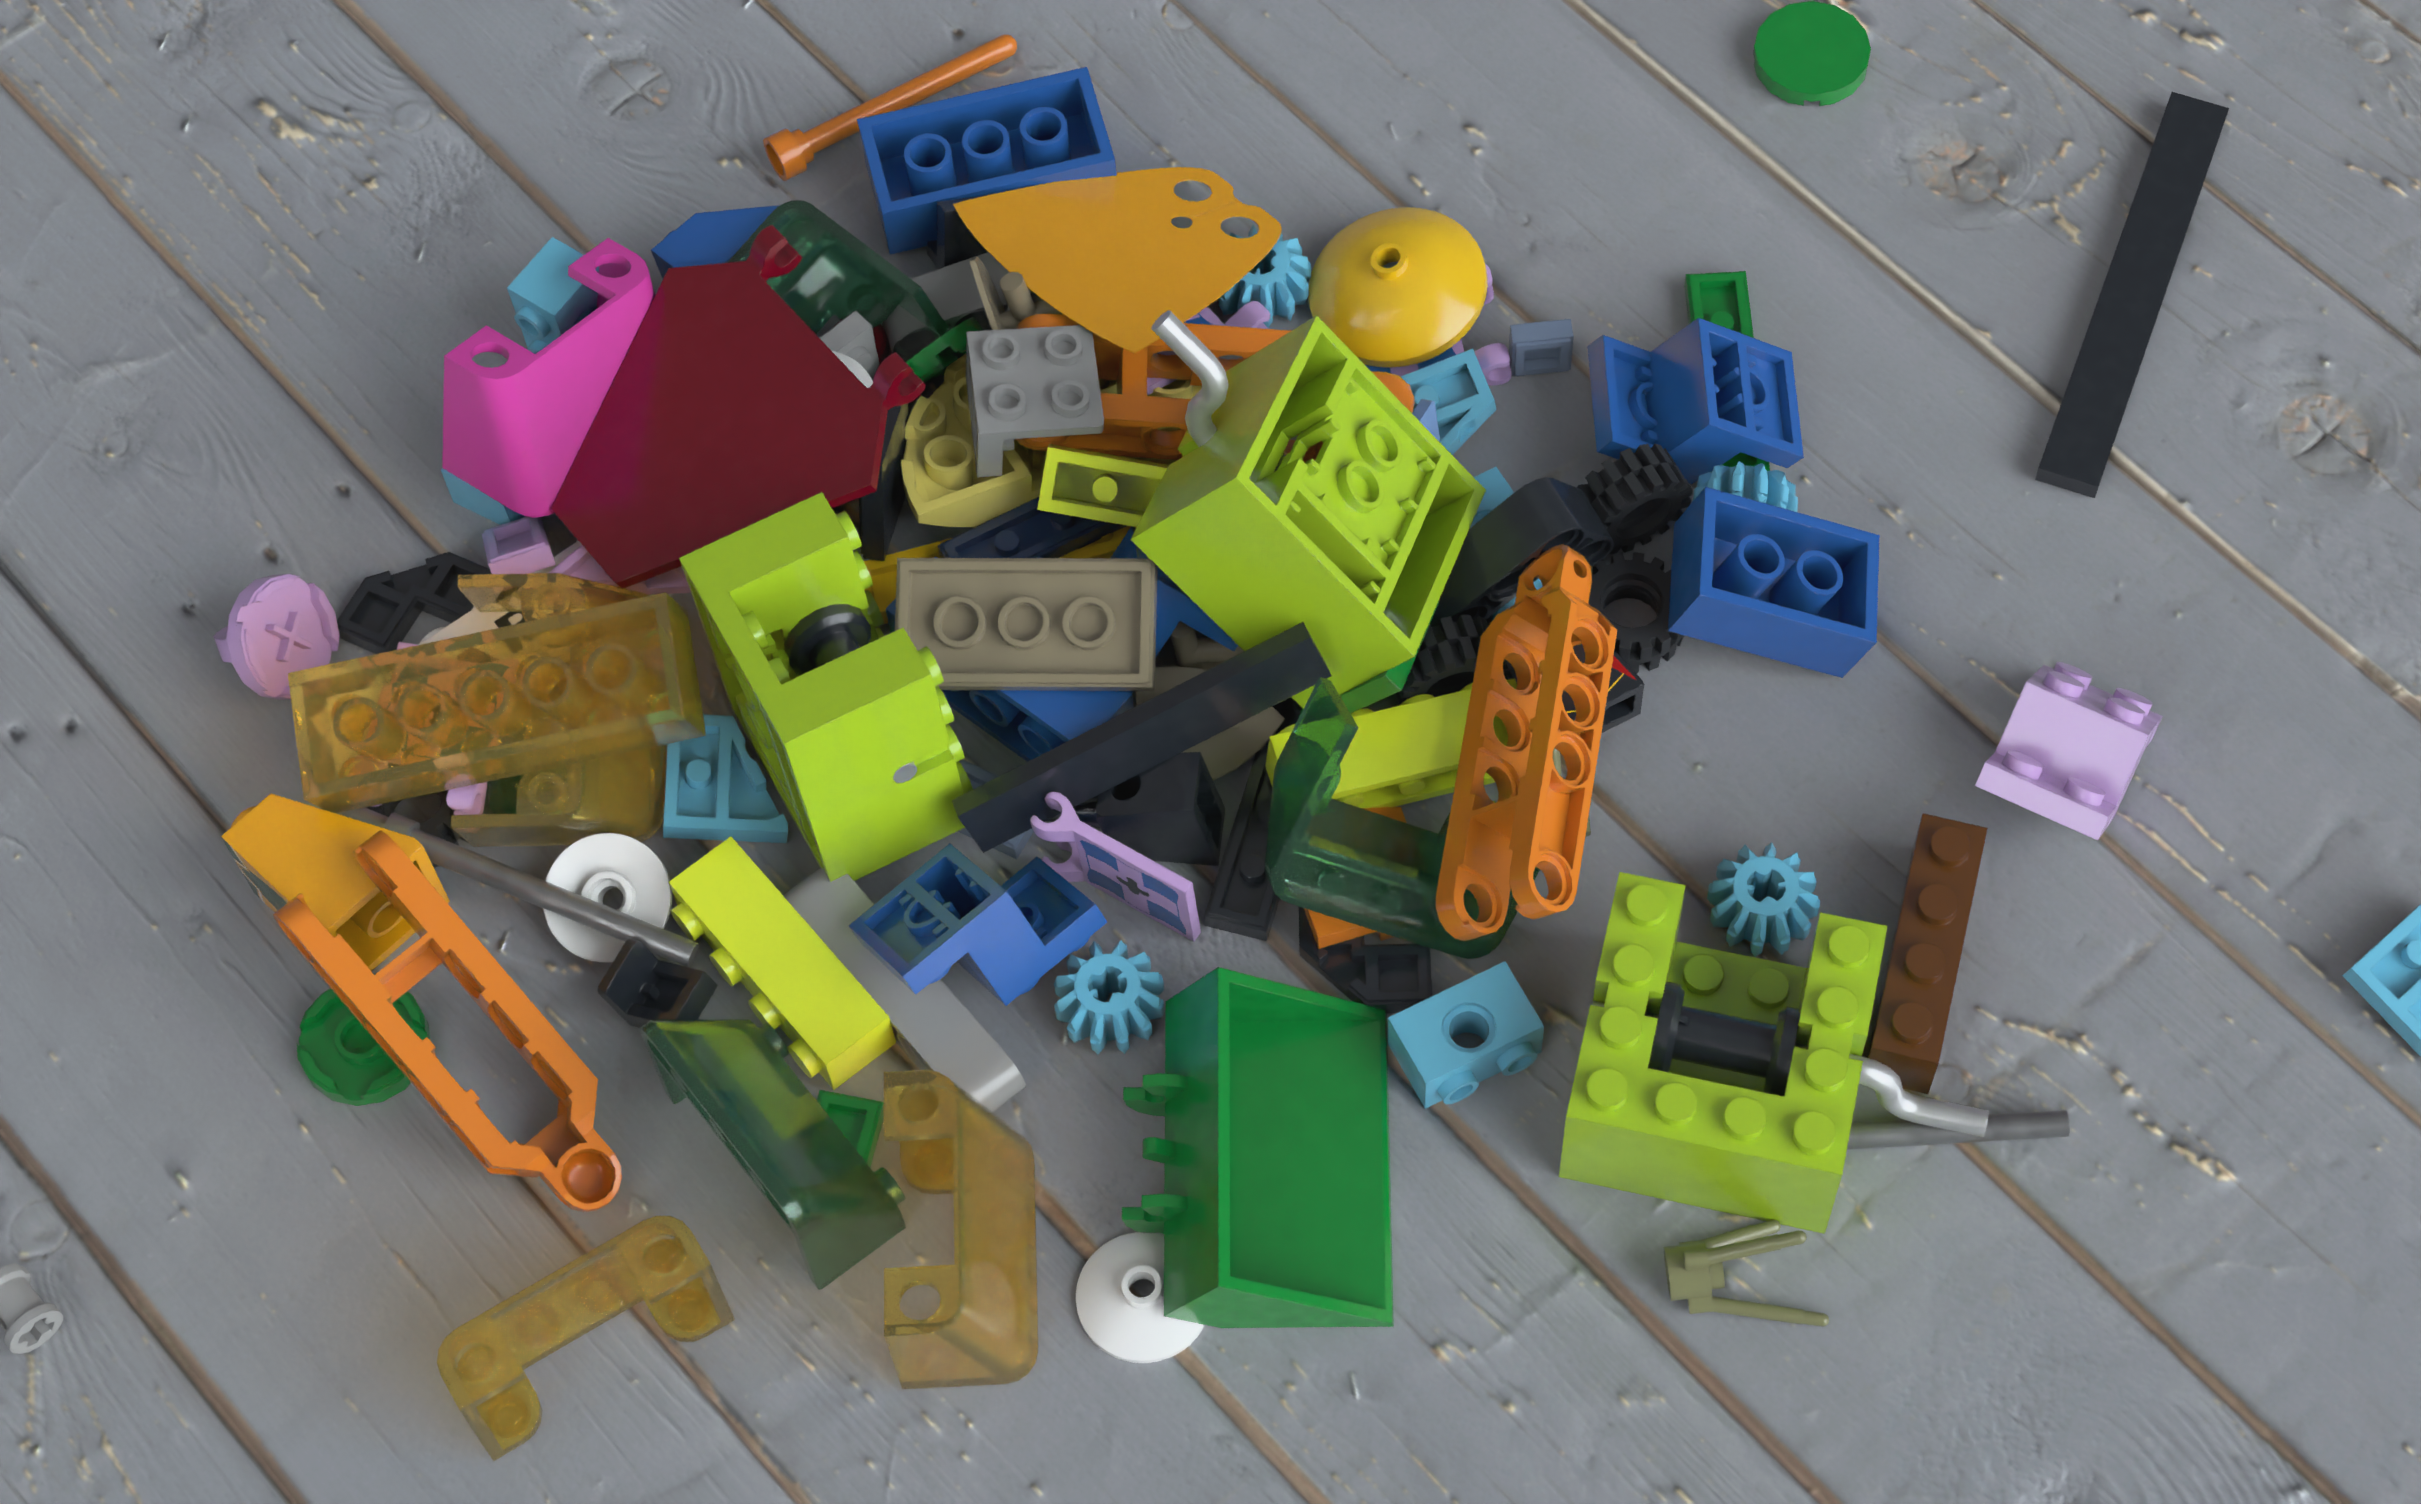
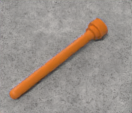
M1001 35L804 133L800 129L790 132L785 128L764 138L763 144L767 157L778 176L783 181H787L805 172L807 164L814 161L815 153L859 132L857 119L908 108L1013 56L1017 50V42L1011 35Z

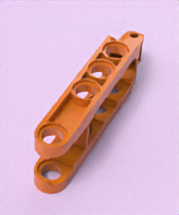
M1035 314L1019 322L1016 329L1073 326L1079 324L1064 314ZM1183 323L1216 356L1225 372L1291 332V330ZM1092 333L1098 379L1117 380V394L1100 393L1104 416L1103 432L1100 434L1016 439L1019 444L1029 449L1047 451L1048 445L1053 444L1116 456L1179 460L1182 458V454L1177 449L1188 430L1185 415L1188 402L1191 399L1147 396V377L1190 380V385L1202 386L1199 377L1178 355L1157 354L1161 351H1173L1161 338L1134 354ZM1224 355L1241 356L1238 359H1222L1218 357ZM1371 371L1413 413L1415 399L1410 385L1399 375ZM1175 427L1180 428V430L1166 432L1160 431L1157 428ZM1289 440L1285 448L1287 453H1290L1296 440ZM1320 441L1309 447L1303 461L1307 462L1312 458L1315 460L1323 442Z
M1564 544L1554 546L1545 551L1537 560L1535 559L1526 567L1519 576L1515 604L1497 614L1480 638L1436 892V910L1439 921L1446 932L1455 939L1462 941L1497 932L1503 925L1507 915L1510 891H1512V895L1518 904L1515 910L1524 917L1533 920L1567 910L1573 904L1577 893L1617 629L1599 610L1589 605L1592 585L1590 564L1583 555ZM1535 577L1541 580L1543 586L1538 590L1533 584ZM1582 643L1585 652L1584 663L1576 656L1573 646ZM1504 659L1515 670L1517 676L1516 689L1507 682L1504 676ZM1563 690L1570 695L1576 709L1575 721L1565 711L1562 701ZM1495 716L1499 717L1506 727L1508 734L1506 746L1499 741L1493 728ZM1554 748L1561 753L1567 767L1566 779L1561 777L1555 768L1553 761ZM1485 772L1496 783L1498 789V801L1496 803L1489 798L1485 791ZM1535 867L1540 869L1546 878L1548 885L1546 899L1536 889L1533 879ZM1466 889L1477 900L1479 907L1477 921L1472 919L1465 909L1464 893Z
M379 830L356 848L353 854L364 872L419 935L420 939L375 975L340 934L333 937L309 909L302 893H299L273 914L277 924L293 945L489 1174L535 1178L540 1176L561 1202L570 1209L580 1212L597 1211L610 1203L618 1193L622 1173L621 1165L615 1153L593 1128L598 1079L402 849L386 833ZM441 964L448 969L558 1098L557 1118L526 1144L518 1143L516 1140L510 1143L497 1130L481 1110L478 1104L480 1098L472 1089L464 1090L435 1055L436 1046L428 1037L422 1040L417 1036L392 1004Z

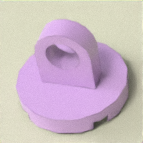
M275 574L255 579L239 593L229 614L228 626L213 636L223 662L232 663L242 682L259 696L277 700H293L313 694L327 681L334 667L328 666L331 660L332 651H338L340 635L335 611L325 593L314 583H306L298 578L300 576Z

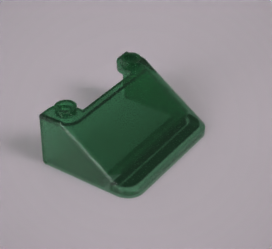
M750 1019L650 1020L639 1028L666 1095L673 1104H677L687 1097L794 1234L810 1280L818 1290L825 1288L906 1228L903 1215L898 1207L906 1198L897 1182L884 1167L873 1172L785 1062L784 1058L789 1055V1051L769 1023L766 1022L758 1028Z

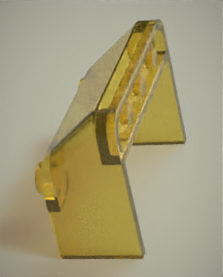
M560 573L458 575L459 590L479 612H522L527 624L537 634L552 639L572 638L569 762L541 763L532 767L524 774L517 789L516 814L451 815V828L473 847L572 845L582 838L601 833L622 834L640 842L651 838L660 828L664 817L667 621L660 606L651 596L643 592Z

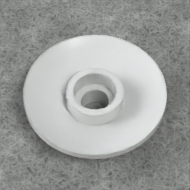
M601 833L582 838L570 845L558 856L546 877V881L601 904H603L604 894L609 889L618 888L623 894V903L617 909L618 911L662 929L665 928L669 919L672 906V890L669 885L670 878L660 858L648 846L629 836L616 833ZM544 909L546 921L556 939L567 950L581 958L594 962L612 963L625 941Z
M1133 1232L1118 1236L1097 1249L1088 1259L1080 1273L1076 1287V1307L1080 1323L1087 1336L1097 1347L1117 1359L1132 1363H1153L1168 1359L1191 1345L1205 1326L1203 1324L1164 1317V1234ZM1141 1279L1149 1280L1155 1285L1154 1291L1149 1296L1140 1298L1134 1296L1129 1291L1135 1281Z

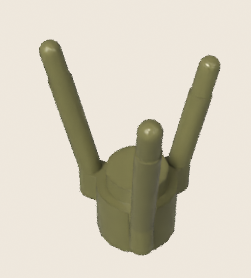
M1770 1220L1703 1240L1679 1242L1677 1246L1664 1247V1261L1670 1301L1687 1299L1689 1314L1718 1312L1821 1327L1829 1323V1317L1824 1313L1712 1296V1290L1725 1288L1722 1262L1803 1244L1807 1238L1806 1233L1803 1231L1771 1235L1777 1233L1781 1225L1777 1220Z

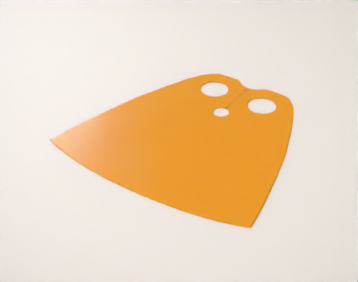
M1194 167L1154 168L1117 172V176L1057 181L977 197L953 204L963 223L977 241L1008 272L1020 273L1028 289L1080 326L1134 354L1160 339L1151 328L1163 313L1170 310L1182 323L1189 320L1224 295L1253 269L1274 247L1282 231L1281 224L1277 219L1264 209L1239 201L1233 194V186L1211 170ZM1182 181H1198L1208 185L1212 194L1209 198L1202 201H1188L1178 197L1174 193V187ZM1181 216L1191 219L1193 223L1188 228H1178L1171 221L1173 218ZM1230 217H1245L1254 221L1258 225L1259 231L1252 237L1236 238L1224 233L1221 229V223Z

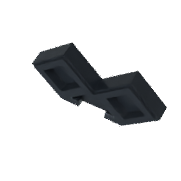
M451 552L425 559V565L391 575L390 571L372 575L363 580L337 619L339 638L391 660L399 642L404 640L422 611L453 623L470 612L483 597L502 591L506 583L495 584L489 568Z
M1298 893L1300 956L1351 1001L1383 1009L1386 1013H1398L1432 997L1430 943L1365 945L1364 936H1360L1318 949Z

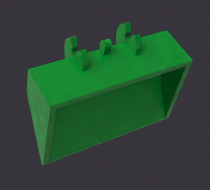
M1217 967L1165 1001V1073L1143 1075L1142 1087H1123V1100L1129 1108L1140 1113L1165 1117V1139L1148 1137L1142 1141V1157L1147 1160L1164 1163V1194L1142 1195L1141 1207H1122V1221L1127 1227L1142 1233L1164 1234V1317L1218 1328L1394 1327L1387 1013L1383 1009Z

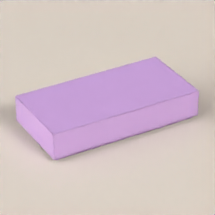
M524 517L484 530V533H482L488 565L495 584L556 565L541 517Z

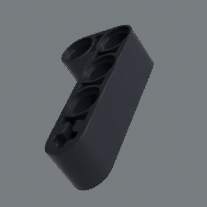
M1544 477L1536 479L1517 490L1472 526L1467 533L1440 596L1438 606L1430 622L1431 627L1440 625V618L1451 616L1453 622H1457L1461 615H1471L1472 620L1478 616L1488 619L1516 597L1519 576L1526 567L1535 559L1537 560L1542 553L1554 546L1561 544L1569 546L1583 555L1591 567L1602 561L1613 549L1614 540L1584 492L1579 488L1554 478Z

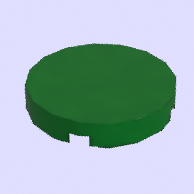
M1815 1L1793 3L1771 13L1758 28L1753 50L1754 68L1757 78L1766 89L1788 103L1804 106L1805 100L1810 102L1820 101L1819 106L1831 105L1852 95L1865 80L1871 46L1866 30L1852 14L1832 4Z
M974 317L969 318L936 339L906 363L927 385L938 376H944L946 368L966 354L967 332L984 330Z
M331 988L323 992L305 1011L299 1026L301 1034L299 1046L297 1044V1058L313 1087L329 1099L354 1106L380 1103L404 1091L411 1084L410 1080ZM407 991L392 1004L417 1036L422 1040L426 1037L430 1039L429 1023L414 996Z

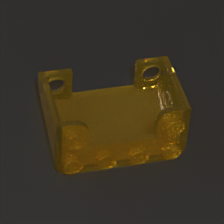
M929 1070L884 1072L885 1141H900V1163L904 1178L911 1187L921 1193L954 1194V1265L884 1268V1337L901 1388L922 1389L1002 1385L1017 1382L1030 1373L1038 1355L1035 1164L1032 1146L1022 1134L947 1076L937 1071ZM917 1285H928L934 1288L941 1298L939 1308L935 1314L923 1320L910 1319L900 1309V1302L904 1293Z
M654 1216L643 1220L457 1327L445 1337L438 1349L437 1365L440 1375L462 1415L493 1461L523 1445L535 1435L539 1428L543 1409L540 1399L526 1376L524 1369L643 1300L659 1328L668 1337L679 1342L700 1340L735 1320L711 1263L692 1231L683 1221L672 1216Z

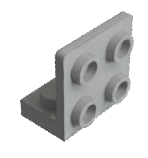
M1080 325L967 332L965 376L977 477L1002 476L1003 451L1014 450V439L1100 434L1103 432L1104 416L1092 332Z

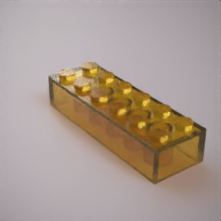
M666 592L288 673L303 799L323 810L333 813H341L706 736L688 611Z

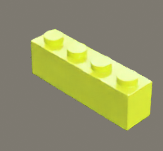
M1049 444L1037 510L1137 527L1169 465Z
M1515 678L1507 680L1516 689L1517 683ZM1473 683L1465 686L1459 692L1438 697L1430 694L1416 695L1396 707L1375 712L1371 709H1360L1337 721L1316 726L1308 723L1294 724L1284 728L1277 735L1270 736L1265 767L1284 823L1287 824L1346 810L1396 807L1453 793ZM1495 716L1493 720L1495 734L1499 741L1506 746L1508 742L1506 727L1502 720ZM1485 772L1484 785L1495 783L1494 779Z
M731 836L669 881L677 904L676 907L670 910L676 923L690 940L695 941L699 937H703L714 950L709 955L712 964L730 986L733 987L740 981L752 994L753 997L748 1000V1004L756 1017L770 1032H773L778 1027L782 1029L793 1042L787 1047L790 1055L809 1078L819 1073L831 1088L835 1090L896 1043L889 1016Z

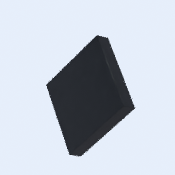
M908 403L894 406L888 410L877 491L859 498L860 540L862 544L860 550L861 554H863V559L885 561L906 494L902 481L901 459L904 460L907 442L905 426L908 421Z

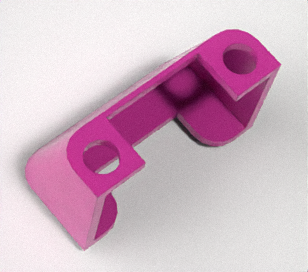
M610 238L605 239L568 266L569 277L598 293L597 309L542 350L534 354L486 325L444 355L442 468L512 511L527 517L538 518L554 513L551 507L655 297L649 269L645 260ZM483 352H494L504 356L507 361L499 367L490 368L476 364L472 358Z

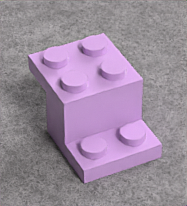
M2056 662L2053 669L2043 665L2026 681L1997 749L1985 762L1975 786L2098 841L2113 820L2143 752L2153 739L2163 716L2150 711L2153 703L2137 693L2123 688H2116L2113 695L2090 685L2093 677L2075 666Z

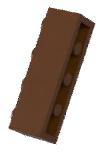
M1922 813L1911 853L1867 1058L1876 1060L1891 1068L1900 1077L1903 1089L1929 1094L1941 1055L1988 828Z

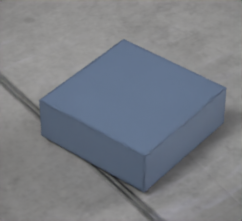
M1571 319L1510 325L1509 357L1511 376L1571 370L1574 339Z

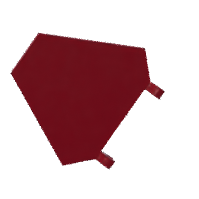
M773 225L764 228L757 235L746 261L668 268L551 507L554 513L621 589L681 567L680 557L821 492L831 508L877 491L888 410L894 406H901L912 402L920 396L926 387L925 383L913 372L911 367L895 352L879 365L873 379V384L870 388H867L767 284L766 281L769 278L779 277L791 272L802 260L801 255Z

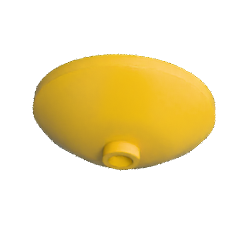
M1415 207L1381 210L1349 224L1338 232L1323 248L1313 266L1311 278L1309 279V307L1312 317L1318 316L1365 365L1375 367L1409 366L1440 355L1467 334L1484 306L1488 287L1487 270L1482 252L1475 239L1461 224L1452 218L1436 211ZM1398 262L1393 267L1383 268L1388 263Z

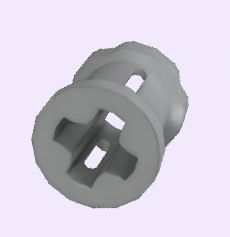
M17 1263L0 1268V1327L6 1333L4 1343L13 1354H24L40 1347L57 1332L63 1322V1314L54 1304H45L29 1284L31 1274L24 1266H19Z

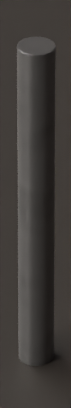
M2067 1110L1989 1114L1984 1137L1918 1124L1904 1119L1852 1122L1847 1149L2069 1137V1116Z

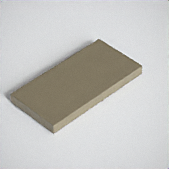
M897 558L895 631L904 627L917 650L925 646L930 649L944 679V683L938 685L941 690L1155 691L1158 566L1150 559Z

